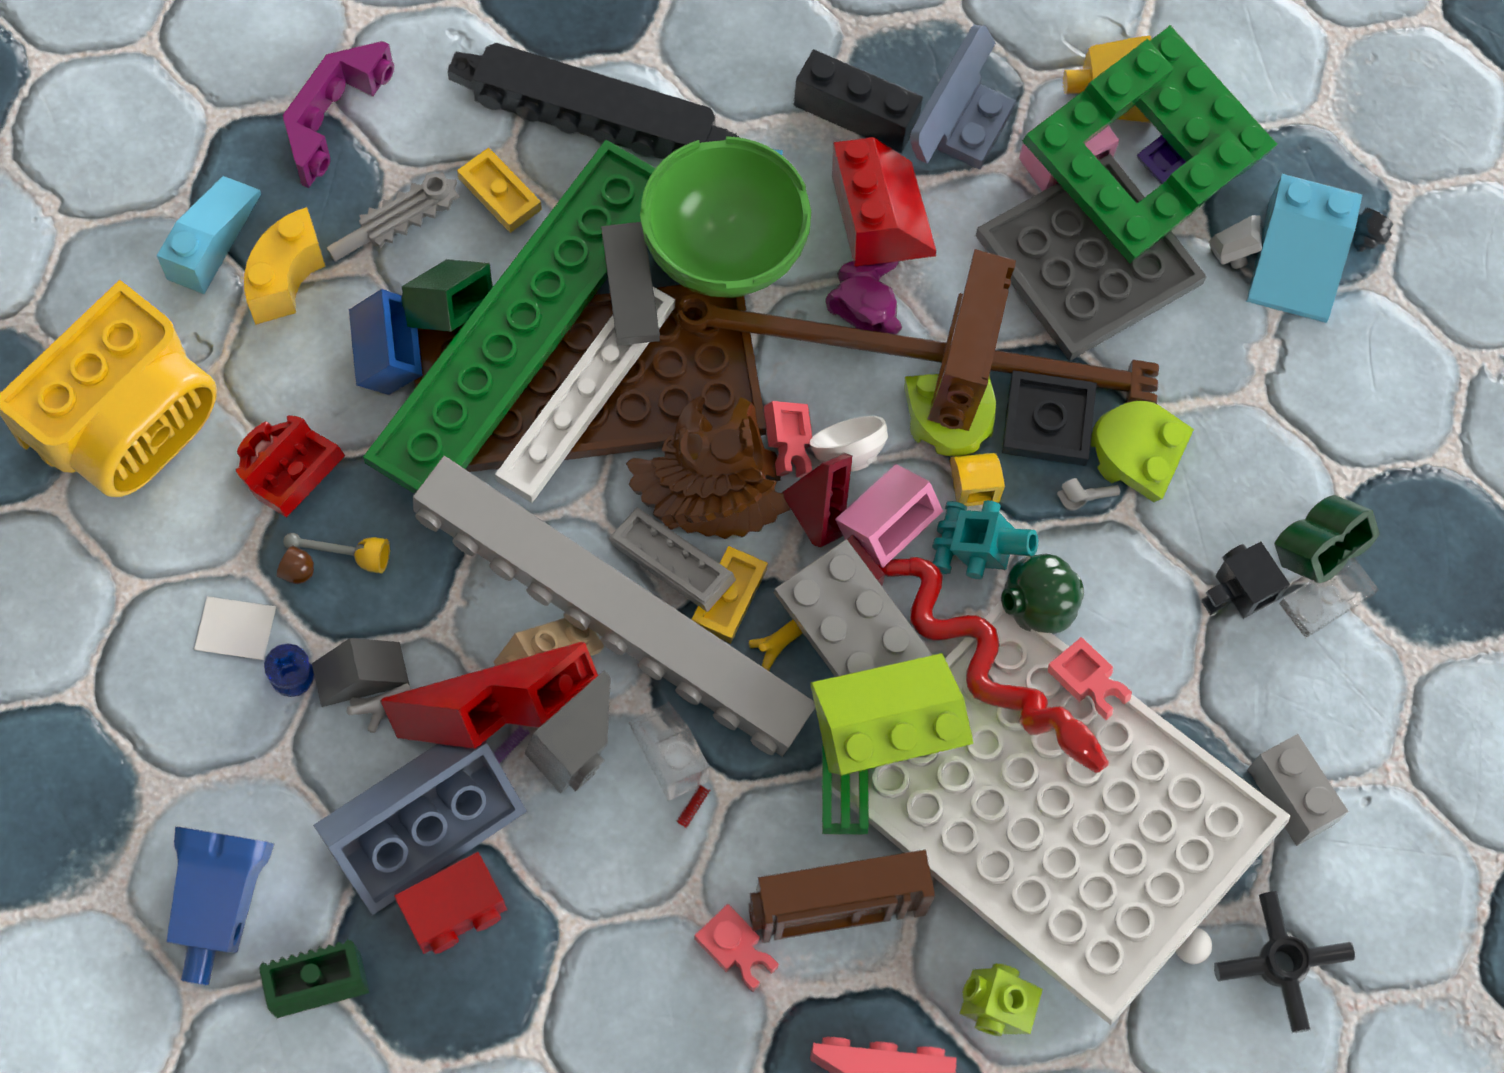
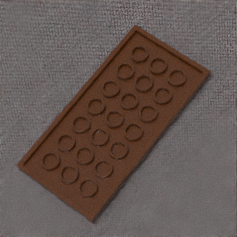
M683 285L657 287L656 289L675 299V308L659 329L660 341L649 342L564 460L662 448L664 441L671 434L675 436L676 425L682 410L688 403L699 396H703L706 399L702 407V415L711 423L712 430H717L730 421L733 410L741 396L754 405L760 435H766V422L751 333L709 326L699 332H689L683 329L677 320L679 303L688 295H701L710 304L719 307L747 311L745 297L706 296L694 292ZM610 293L598 294L592 298L465 470L475 472L499 469L612 317ZM692 313L686 316L692 321L700 320L697 314ZM465 323L453 331L417 328L423 376L414 380L415 388Z

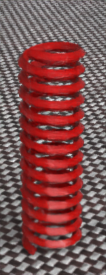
M699 785V788L695 790L694 796L688 801L689 804L683 809L684 812L678 817L679 820H676L677 823L687 828L711 789L707 790L704 786Z

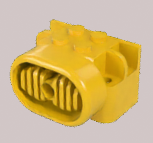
M118 280L0 393V416L19 445L25 450L29 447L34 449L49 466L63 472H78L106 496L123 497L146 485L196 436L213 410L217 388L213 378L186 357L181 341L168 317L123 281Z

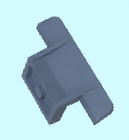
M973 25L970 28L911 131V146L916 158L928 164L937 148L938 151L980 170L1014 110L1016 100L980 84L982 77L979 72L996 44L986 26Z

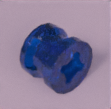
M289 643L278 645L266 656L264 663L265 674L274 690L282 696H300L308 691L313 684V666L305 651L299 646Z

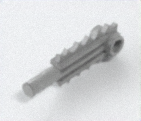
M443 171L440 174L425 175L423 184L411 183V189L407 193L397 191L394 201L383 199L382 208L377 210L369 207L368 214L359 215L361 227L326 247L329 254L336 262L370 241L374 247L378 245L380 248H382L385 242L393 244L395 234L407 235L408 227L411 225L421 227L424 217L427 216L435 219L436 211L450 210L452 201L460 198L459 194L455 191L457 180L446 179Z

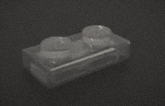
M1349 558L1343 569L1330 580L1323 583H1316L1311 580L1284 597L1279 604L1306 639L1374 596L1379 589L1357 560Z

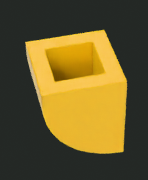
M996 453L954 456L950 458L956 502L962 503L965 506L983 505L984 501L987 500L1000 502L1005 484L1001 464Z

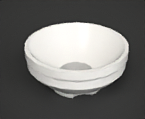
M864 416L841 421L815 434L810 440L811 449L815 457L822 463L847 453L853 455L851 472L864 469L878 459L877 455L887 441L886 422L882 417Z

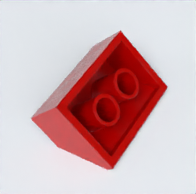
M874 137L833 142L832 179L854 266L935 257L937 250L912 161Z

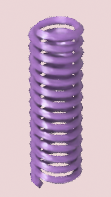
M519 726V729L516 728L517 731H514L510 738H507L508 740H505L503 745L501 744V747L494 751L499 764L502 760H505V757L511 753V750L513 751L520 744V741H523L529 735L528 729L525 731Z

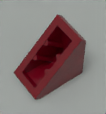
M844 453L820 464L782 492L784 499L814 546L821 548L843 537L835 519L847 509L853 455Z

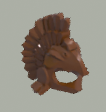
M703 396L693 399L680 414L675 436L671 434L664 441L662 451L665 454L664 457H654L652 460L632 458L626 463L629 471L634 475L628 485L637 495H641V500L646 506L655 508L653 515L658 520L663 521L665 527L667 526L670 530L681 527L687 533L699 532L706 537L716 535L723 539H728L731 535L745 537L749 532H760L764 525L776 522L780 514L790 511V507L784 499V494L776 492L774 489L777 481H781V477L776 476L775 462L777 454L764 448L756 420L755 407L750 401L741 396L733 410L730 421L717 430H712L711 423L702 415V407L706 399Z

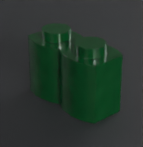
M1332 495L1318 502L1305 519L1289 525L1278 536L1274 545L1283 568L1316 583H1323L1336 576L1346 565L1349 558L1357 557L1368 550L1376 541L1380 532L1373 510L1337 495Z

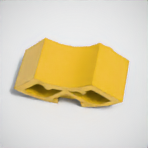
M307 207L286 215L269 227L259 238L249 255L244 273V292L255 325L296 313L295 297L300 284L311 273L325 267Z

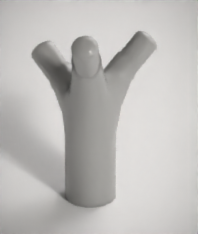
M406 683L375 697H353L350 699L351 706L347 707V714L360 715L372 713L368 731L375 733L380 720L386 714L380 700L387 696L409 691L411 688Z

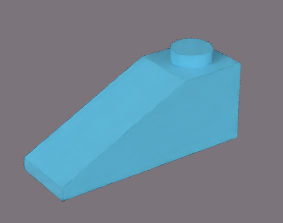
M222 176L176 221L156 255L166 279L205 294L261 195L260 190Z

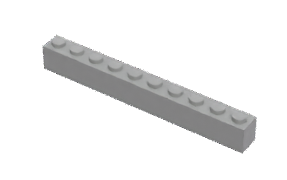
M443 456L413 496V511L417 513L415 517L425 527L435 532L440 528L453 537L452 542L461 551L470 556H474L476 553L491 562L489 567L497 575L508 581L515 578L528 587L526 591L533 599L546 606L551 602L565 612L563 616L572 625L581 630H586L587 627L602 636L601 642L608 649L618 655H623L626 652L638 660L639 668L648 676L656 680H660L662 677L677 686L675 691L684 700L694 705H698L701 702L714 711L713 717L723 726L731 730H736L738 727L752 736L750 740L752 744L764 753L773 755L776 752L783 757L815 709L813 700L446 456Z

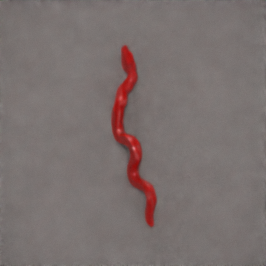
M919 557L892 559L883 568L879 566L887 577L916 576L920 578L921 585L910 609V622L918 634L933 641L958 637H972L977 640L976 651L966 670L967 687L975 699L992 706L1022 711L1019 722L1021 727L1030 735L1047 733L1055 729L1058 745L1063 752L1095 773L1101 772L1109 765V761L1093 733L1083 722L1074 719L1072 714L1064 707L1047 708L1048 701L1046 696L1035 688L1002 685L988 678V673L998 654L1000 643L996 628L987 619L975 615H965L950 619H936L933 617L932 609L942 588L943 580L939 567L931 561Z

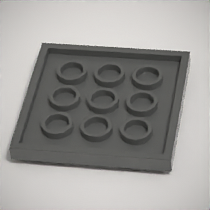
M1111 154L1099 160L1136 203L1145 198ZM1059 183L979 226L975 235L988 253L1016 260L1010 279L1011 284L1069 361L1201 286L1207 277L1172 231L1132 263H1129Z

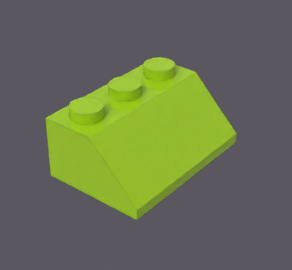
M943 653L810 682L830 773L848 774L974 744L964 697Z

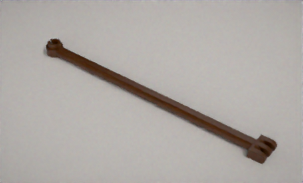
M695 294L688 295L681 300L677 313L679 325L689 332H699L709 326L939 363L942 362L946 342L719 307L710 304L701 295ZM692 313L697 314L700 320L692 321L686 316ZM995 350L990 371L1012 374L1014 370L1097 383L1096 387L1127 392L1126 403L1148 401L1157 404L1158 396L1150 393L1158 390V380L1151 378L1159 375V365L1156 363L1132 360L1128 366V371L1005 351Z

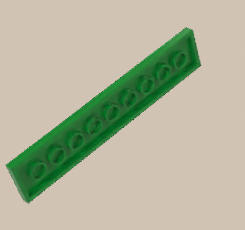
M608 140L603 142L365 453L363 459L366 465L414 494L443 456H446L462 468H467L607 280L601 226L641 222L640 213L643 192L651 174L656 169L655 167Z

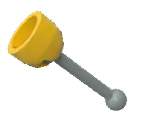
M296 533L287 534L283 540L284 546L287 549L294 545L298 548L302 547L352 555L361 569L381 574L387 567L390 555L389 540L378 537L365 538L356 547L301 539Z

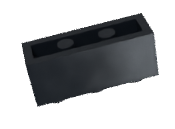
M813 49L796 78L793 106L865 138L874 137L902 154L910 139L911 131L919 119L923 96Z

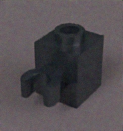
M1261 541L1249 548L1241 544L1228 551L1222 557L1224 562L1215 575L1220 584L1209 589L1206 592L1207 596L1201 602L1210 615L1217 613L1233 602L1244 619L1278 601L1290 586V583Z

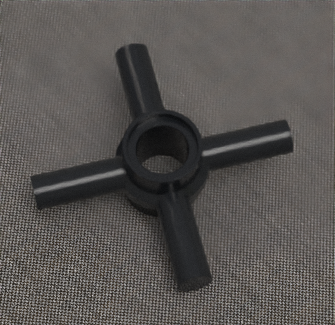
M1277 891L1259 894L1269 941L1264 944L1259 956L1214 963L1215 977L1217 981H1225L1261 975L1267 983L1281 987L1292 1033L1309 1031L1311 1029L1299 983L1305 979L1310 967L1354 961V947L1351 942L1308 948L1300 939L1287 935ZM1277 951L1284 952L1290 956L1293 961V972L1284 971L1277 965L1275 960V953Z

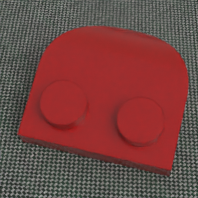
M288 415L287 422L272 426L266 421L247 434L237 449L240 462L239 468L235 470L260 502L287 518L346 455L337 444L311 430L303 418Z

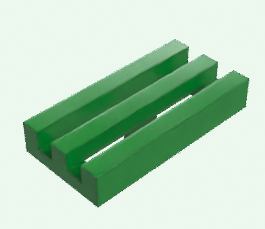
M823 743L822 834L868 835V769L858 771L859 823H850V773L841 775V823H832V773L828 769Z

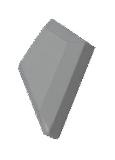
M1251 215L1216 234L1209 241L1211 251L1222 265L1231 262L1232 268H1242L1248 264L1246 256L1262 251L1263 224L1261 216Z

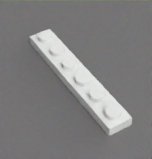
M653 287L660 329L675 308V299ZM612 315L495 474L496 481L533 503L649 342L617 346Z

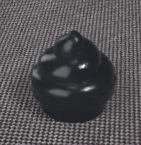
M1365 208L1361 215L1358 214L1353 235L1355 249L1358 252H1363L1366 248L1374 249L1378 245L1386 244L1392 236L1390 230L1394 225L1393 222L1380 212Z

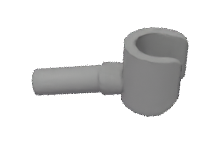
M1074 478L1062 484V490L1057 492L1064 507L1069 511H1075L1088 501L1119 496L1120 488L1118 485L1084 490L1078 479Z

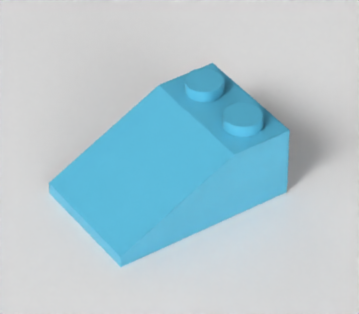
M1282 174L1269 201L1262 231V251L1257 253L1246 302L1327 323L1356 228L1362 194Z

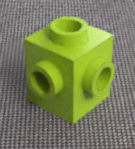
M993 963L992 968L972 969L971 976L963 987L962 996L964 1000L959 1014L976 1021L975 1028L989 1035L1031 1034L1043 989L1019 978L1020 971L1008 965Z

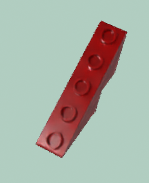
M578 642L387 696L380 701L397 738L476 749L505 724L540 728L592 682L598 674L585 642Z

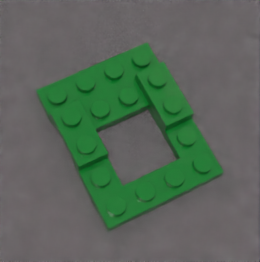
M1171 25L1150 41L1146 39L1089 82L1084 91L1028 132L1022 140L1026 147L1129 263H1132L1191 216L1213 194L1235 177L1244 174L1278 145ZM1135 105L1186 162L1173 172L1163 184L1138 203L1133 200L1085 145V143Z

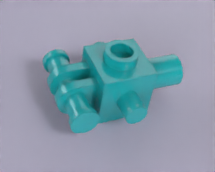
M987 500L983 503L982 511H970L962 503L948 501L945 505V518L939 521L937 526V532L941 534V537L934 538L932 548L936 550L932 563L939 567L941 574H950L952 570L950 566L952 557L956 555L967 566L966 576L973 579H983L985 568L1007 570L1010 555L1034 556L1038 549V534L1035 530L1015 529L999 512L1001 505L997 502Z

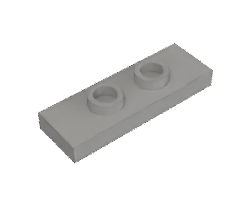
M638 507L609 537L612 546L706 612L712 608L736 581L731 571Z

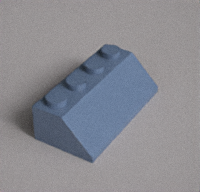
M486 741L476 749L436 744L313 826L371 915H374L395 901L394 895L429 878L526 813L527 810Z

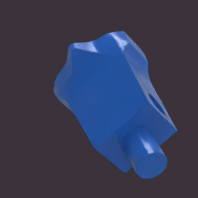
M175 826L174 848L177 852L178 866L166 942L188 946L181 981L209 985L216 951L238 952L257 878L263 867L269 862L274 843Z

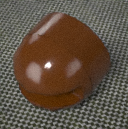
M294 545L290 546L280 561L277 577L293 584L307 582L312 577L314 571L312 557L306 551Z

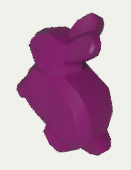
M853 261L843 264L837 272L840 284L828 293L825 299L827 310L833 315H839L855 328L898 334L902 329V325L897 319V301L893 289L879 281L883 275L896 268L898 261L857 267L854 266Z

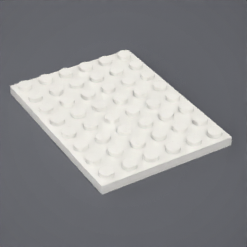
M1000 601L985 617L996 628L1000 643L998 654L988 673V678L1002 685L1035 688L1046 696L1048 701L1047 708L1064 707L1072 714L1074 719L1083 722L1093 733L1101 745L1109 765L1101 772L1095 773L1063 752L1058 745L1055 729L1047 733L1030 735L1020 725L1019 719L1022 711L992 706L975 699L967 687L966 670L976 651L977 640L972 637H965L945 660L964 697L974 744L869 768V823L904 853L926 849L930 873L936 880L1109 1025H1112L1286 826L1290 815L1132 694L1131 699L1125 705L1118 697L1113 695L1107 696L1104 699L1113 707V714L1107 720L1096 711L1094 701L1089 695L1079 702L1048 672V664L1069 646L1052 633L1022 629L1016 623L1013 615H1009L1004 611ZM856 771L850 773V807L859 814V773ZM834 773L832 775V792L841 799V775Z

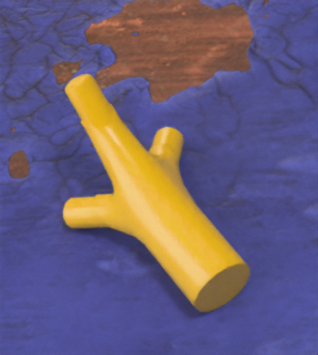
M792 619L770 636L749 640V647L759 648L762 652L766 651L761 666L770 672L771 666L781 651L802 635L803 632Z

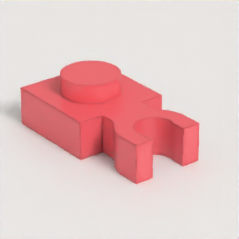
M772 401L763 407L768 447L778 448L779 453L775 462L776 476H785L792 472V462L796 467V477L802 478L812 471L811 460L805 451L806 448L811 446L810 440L812 439L808 404Z
M1082 637L1048 664V672L1079 702L1089 695L1094 701L1096 711L1105 720L1113 714V707L1104 700L1107 696L1113 695L1118 697L1124 705L1131 699L1132 691L1123 683L1109 679L1113 672V666Z
M729 904L694 935V939L725 972L736 965L741 971L743 982L752 992L760 985V982L752 976L750 971L754 965H764L771 974L779 966L769 954L759 952L753 947L760 941V936L752 930Z

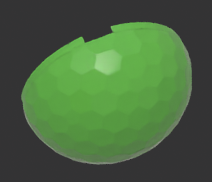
M726 136V140L700 143L697 140L667 156L653 171L645 186L640 219L644 240L655 262L673 280L694 292L706 296L733 298L767 288L790 270L802 254L810 233L811 207L803 179L785 157L759 142Z

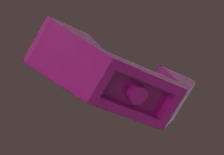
M380 41L326 54L284 112V123L303 186L310 188L317 176H323L329 167L331 158L325 136L316 131L321 126L324 113L331 103L337 102L343 95L346 84L373 97L381 85H386L390 81L395 66L388 43Z

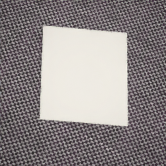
M207 596L194 650L264 660L276 606Z

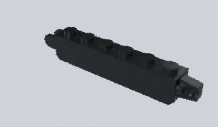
M497 42L486 46L482 56L456 51L447 70L449 80L472 90L475 102H479L488 109L505 110L518 114L527 121H540L556 126L559 130L566 133L576 132L592 137L602 144L605 140H608L615 145L631 149L636 154L644 157L654 156L665 159L680 147L697 140L702 143L726 140V136L740 138V136H737V133L729 132L728 129L716 126V116L710 107Z

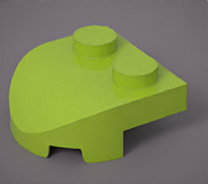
M938 374L905 376L904 391L910 413V432L917 443L923 440L935 446L936 453L940 455L962 456L978 451L980 443L988 436L992 437L996 399L990 376L969 431L949 429L940 423L927 420Z
M1133 401L1106 412L1098 419L1092 430L1090 445L1091 447H1096L1097 456L1100 461V465L1097 468L1107 481L1112 484L1121 480L1152 502L1163 499L1194 429L1155 403Z

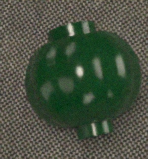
M1047 553L1028 556L1016 562L1010 570L1001 594V603L1004 611L1009 615H1013L1016 623L1022 629L1056 634L1070 627L1077 617L1084 597V587L1079 575L1062 558Z

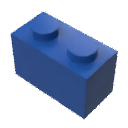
M380 289L349 309L356 386L390 395L423 376L417 328L407 327L401 295Z

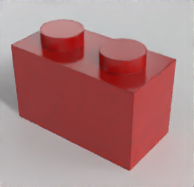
M479 852L394 895L423 954L433 950L434 954H438L450 949L459 942V935L472 928H475L476 931H482L493 926L501 919L500 913L507 910L504 899Z

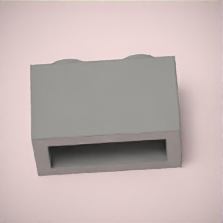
M1298 734L1261 753L1247 769L1263 795L1290 815L1285 829L1296 846L1334 826L1349 812Z

